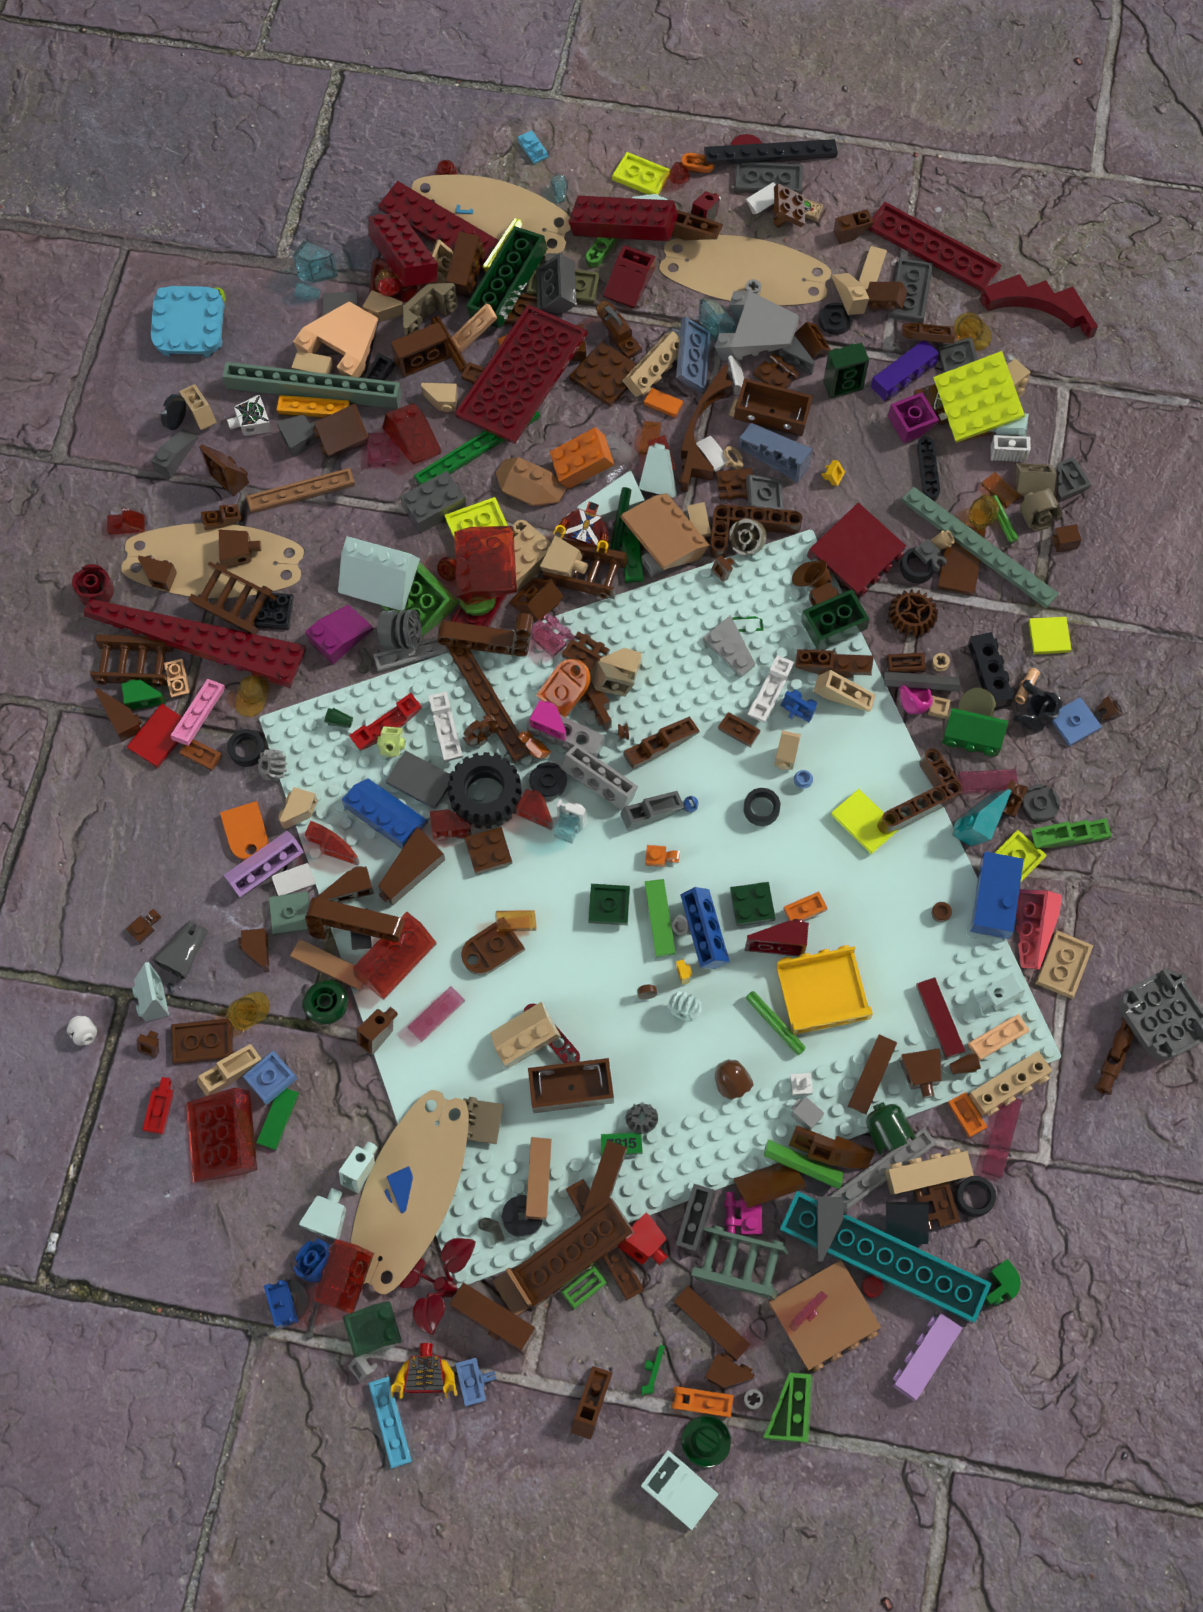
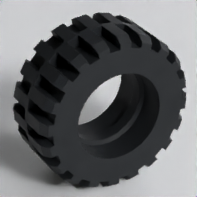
M484 752V755L474 753L472 758H468V756L463 758V763H457L454 767L455 772L452 771L450 773V781H448L447 788L453 812H456V816L460 820L464 819L465 824L469 826L473 823L475 828L481 829V826H486V829H492V825L495 824L499 827L503 825L502 821L506 820L508 822L512 819V813L516 814L518 805L521 804L522 788L520 776L517 774L516 767L510 765V761L507 758L502 760L501 756L496 753L494 756H491L489 752ZM482 778L497 780L503 786L502 794L496 800L489 803H478L471 800L467 795V790L473 782Z

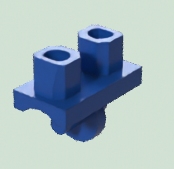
M796 689L792 692L787 691L780 706L790 712L788 718L792 720L797 716L809 723L816 711L817 702L813 699H808L807 702L801 699L802 694Z

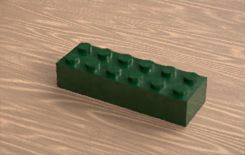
M516 226L513 227L466 306L470 319L485 304H489L497 316V319L490 326L501 329L548 249L544 235Z

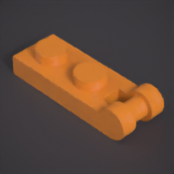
M674 1386L673 1393L675 1398L671 1409L731 1418L734 1395ZM684 1395L690 1396L689 1404L683 1403Z

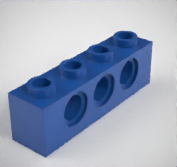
M693 887L680 894L700 968L717 969L729 963V957L710 890Z

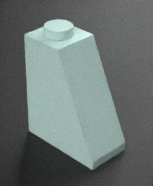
M655 443L654 446H649L639 489L660 495L667 493L671 498H674L677 492L670 452L668 449H665V445Z

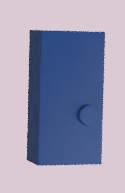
M984 852L980 861L970 932L1010 939L1014 932L1024 859Z

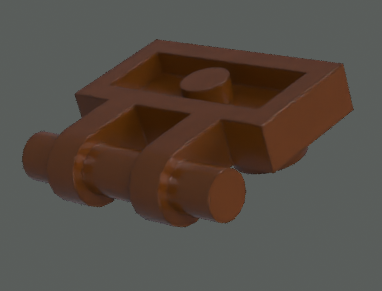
M772 353L769 359L773 363L770 364L765 360L754 370L753 375L763 383L787 389L791 385L789 377L792 376L794 379H797L799 373L795 370V367L785 363L781 356ZM780 367L785 372L781 373L779 370H777V368Z
M752 468L716 471L718 491L725 490V492H719V498L733 500V498L743 497V499H746V477L748 474L753 475Z
M578 631L575 638L580 641L577 643L571 640L562 652V657L580 660L591 672L596 663L602 658L599 654L602 653L607 656L610 649L605 647L604 643L591 639L590 635L582 634ZM588 645V646H590V647H592V648H594V649H593V651H591L590 649L586 648L585 646Z
M948 1182L928 1186L929 1195L923 1196L922 1189L914 1190L915 1202L932 1203L934 1213H928L929 1231L933 1230L931 1221L937 1220L939 1228L960 1223Z

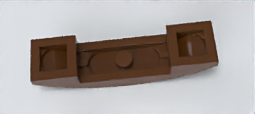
M878 1034L847 1107L862 1114H867L896 1047V1041Z

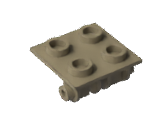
M475 1097L463 1098L467 1104L469 1115L467 1140L497 1144L504 1104L479 1101Z

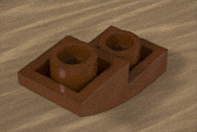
M238 504L220 505L219 510L201 512V520L204 530H211L241 521Z

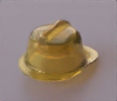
M967 312L961 314L955 320L954 330L961 340L972 337L975 351L988 347L992 339L991 330L978 315Z
M251 675L241 680L235 700L236 709L241 715L253 717L263 710L268 693V684L263 678Z
M251 992L230 1003L225 1018L231 1022L235 1029L246 1030L266 1018L270 1008L269 999L262 992Z

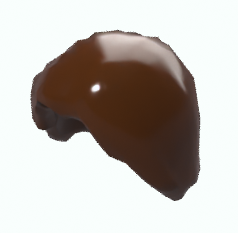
M725 1060L715 1068L716 1085L723 1097L730 1100L740 1098L754 1086L750 1074L737 1060Z

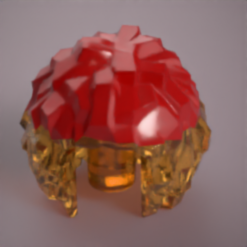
M386 269L379 270L375 278V286L379 292L385 296H393L400 291L402 283L396 274L388 273Z

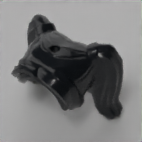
M1025 680L1023 687L1025 691L1032 695L1027 707L1028 715L1023 713L1016 714L1013 720L1020 722L1032 731H1042L1046 723L1058 717L1059 709L1063 705L1062 700L1057 694L1043 691L1032 685L1031 680Z

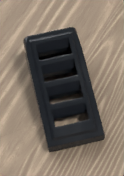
M378 353L364 378L385 381L396 364L393 360ZM379 368V369L382 370L383 372L380 373V372H378V371H376V370ZM373 374H376V375H378V376H380V377L377 379V378H375V377L372 376V375H373Z

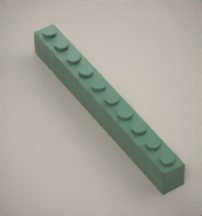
M226 362L222 376L226 389L285 396L349 400L350 404L399 409L402 395L399 382Z

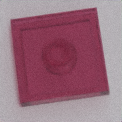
M820 1291L791 1321L789 1327L795 1332L806 1320L810 1322L818 1314L817 1308L828 1296L823 1291Z

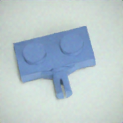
M476 1358L455 1363L465 1407L485 1402L484 1383L497 1380L496 1376H494L496 1375L495 1371L482 1374Z

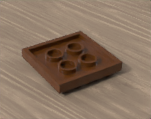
M602 341L571 373L570 380L611 408L628 389L622 380L637 364Z

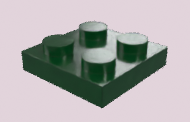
M769 882L730 887L736 926L775 921Z
M591 884L588 923L628 926L630 886Z

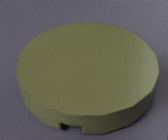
M982 688L968 690L959 702V710L993 717L994 707L996 708L994 696Z

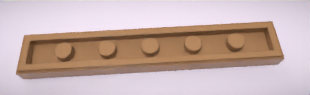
M347 468L247 495L246 498L250 512L253 514L355 486L351 469Z

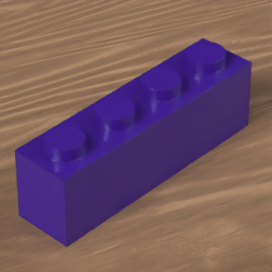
M921 341L875 375L872 379L871 388L884 401L890 397L893 398L903 387H908L915 378H920L927 369H932L938 362L939 352L927 341Z

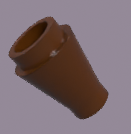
M969 1053L949 1064L952 1075L975 1073L981 1069L976 1053L972 1055Z

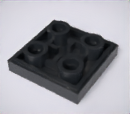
M257 592V594H256V600H255V602L257 601V599H258V597H259V595H260V593H258V592ZM272 593L276 600L266 598L253 621L255 622L254 626L256 628L289 630L294 595Z
M886 1202V1233L908 1244H929L928 1202Z

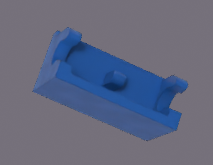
M279 1280L276 1284L264 1285L275 1327L281 1329L298 1323L288 1282Z

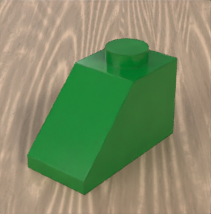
M129 680L126 683H122L124 704L131 711L166 704L159 691L141 680Z

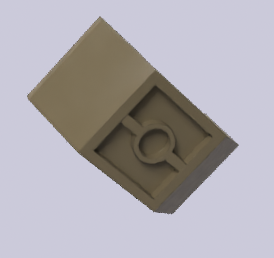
M453 283L427 284L403 305L405 336L420 330L422 321L428 315H431L435 309L444 316H447L456 309L458 305L456 289Z

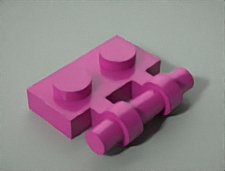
M726 1192L724 1208H726L727 1219L724 1221L727 1232L735 1234V1227H741V1235H762L761 1204L747 1208L741 1196L740 1201L734 1200V1192ZM735 1208H740L741 1219H735Z

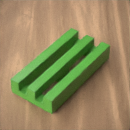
M593 1266L561 1293L575 1310L605 1286L607 1282L596 1267ZM595 1273L596 1276L571 1296L568 1295L571 1290ZM597 1280L601 1281L598 1285H596L593 1289H591L588 1293H586L583 1297H581L578 1301L574 1303L573 1300L577 1296H579Z

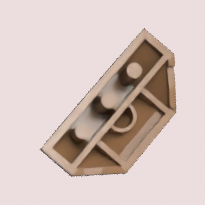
M520 457L504 459L495 473L503 493L533 507L552 503L559 504L567 490L550 471Z

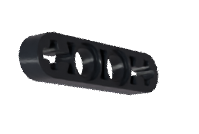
M925 436L920 438L917 445L922 491L931 500L936 501L940 494V483L935 444L932 438ZM923 444H926L928 446L927 452H925V446ZM929 458L932 460V463L925 464L923 459ZM928 473L932 474L934 479L928 480L925 478V475ZM930 486H932L934 495H931V492H929Z

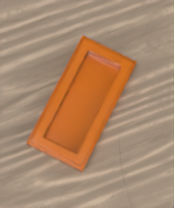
M651 388L644 401V405L676 418L684 401Z

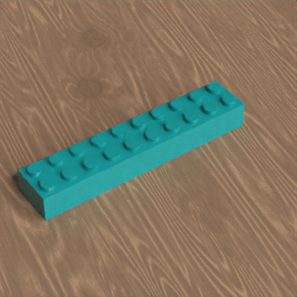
M797 1191L779 1232L817 1249V1200ZM843 1215V1221L826 1253L971 1324L976 1322L992 1284L849 1215Z

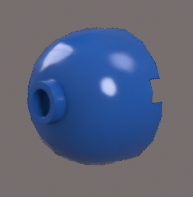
M319 1238L314 1242H306L300 1248L295 1258L297 1261V1268L294 1266L296 1275L311 1283L326 1280L332 1274L336 1265L334 1250L329 1244Z

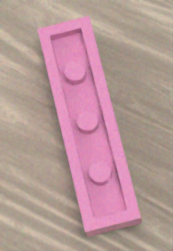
M210 679L206 680L172 732V740L189 746L224 692L225 687L223 684Z

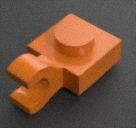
M647 845L645 865L665 867V862L679 863V851L672 850L666 852V846Z

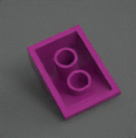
M346 605L319 619L305 633L308 642L332 664H335L374 628L350 605Z

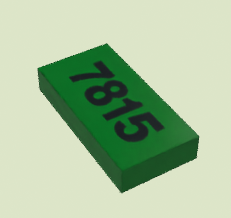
M601 1134V1154H603L607 1140L628 1147L626 1155L643 1154L642 1134Z

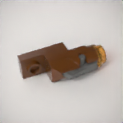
M607 301L599 303L596 307L597 315L608 329V337L620 352L629 359L640 354L642 347L633 338L632 329L617 309Z

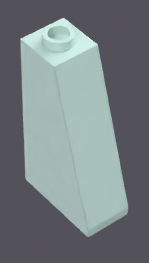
M629 471L577 506V513H579V510L601 517L596 525L598 526L616 519L621 489L623 487L632 490L628 510L643 503L644 498L632 472ZM590 502L598 504L595 511L588 509ZM578 517V518H577V523H578V524H581V523H580V520H579V517Z

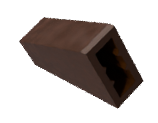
M418 827L414 830L378 885L380 890L379 896L386 903L388 901L392 905L397 903L445 861L444 853Z

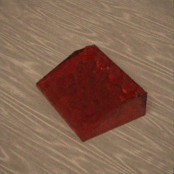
M512 526L468 527L454 532L457 596L466 605L517 592L514 530Z
M234 1087L187 1102L193 1182L239 1176L257 1171L249 1090Z

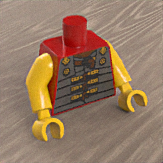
M420 1343V1356H410V1359L404 1362L397 1373L394 1384L391 1386V1397H393V1393L399 1392V1398L402 1399L403 1388L405 1393H444L445 1398H448V1392L453 1391L454 1395L457 1396L454 1372L448 1362L442 1360L441 1356H432V1343Z

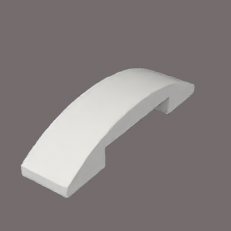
M778 655L776 656L769 674L747 716L764 723L766 722L794 665L793 661Z
M447 691L429 695L444 762L463 758Z

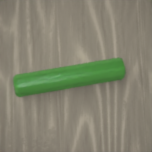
M993 495L988 501L1009 543L1012 544L1018 541V536L997 495Z

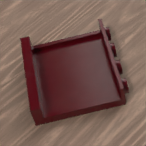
M858 502L809 549L807 557L811 561L816 558L818 561L824 560L827 562L828 570L850 590L853 589L857 597H862L869 590L867 587L870 584L875 585L880 580V575L883 572L886 574L892 568V563L895 560L898 562L903 557L906 545Z

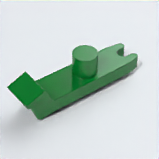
M663 1345L659 1346L655 1362L646 1360L644 1369L651 1371L652 1374L649 1385L641 1386L642 1396L654 1394V1384L665 1348Z

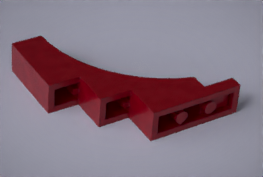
M1018 274L986 286L981 292L980 302L987 311L1003 307L1033 308L1058 318L1071 329L1080 326L1082 333H1085L1088 339L1095 336L1098 328L1073 286L1054 293L1047 280L1028 287L1021 275Z

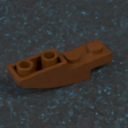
M797 649L795 667L816 674H823L832 670L844 678H854V675L872 676L873 655L835 654V651Z
M574 668V674L578 676L580 670ZM590 680L588 689L579 701L580 703L586 701L589 710H593L596 714L595 720L599 726L602 725L606 731L612 728V720L607 713V710L610 709V701L604 692L595 689Z
M796 1125L789 1142V1146L807 1152V1158L846 1168H868L875 1153V1150L842 1137L836 1136L835 1139H832Z

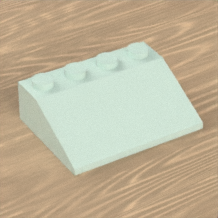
M347 536L341 553L338 593L399 611L404 610L420 558L406 552Z

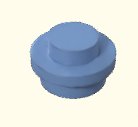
M800 770L794 776V783L797 787L806 789L812 785L813 776L807 770Z

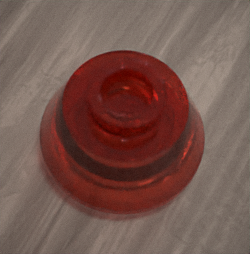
M442 160L436 167L435 175H458V169L452 161Z
M675 162L669 171L670 180L678 185L689 182L690 174L683 163Z
M443 557L437 564V571L445 581H453L459 576L461 565L455 558Z

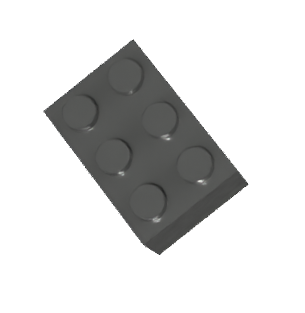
M447 471L400 496L403 509L420 534L445 521L446 514L467 507L465 496Z

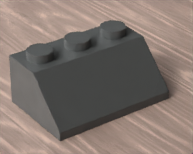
M559 253L536 269L537 308L546 313H565L577 305L575 262Z

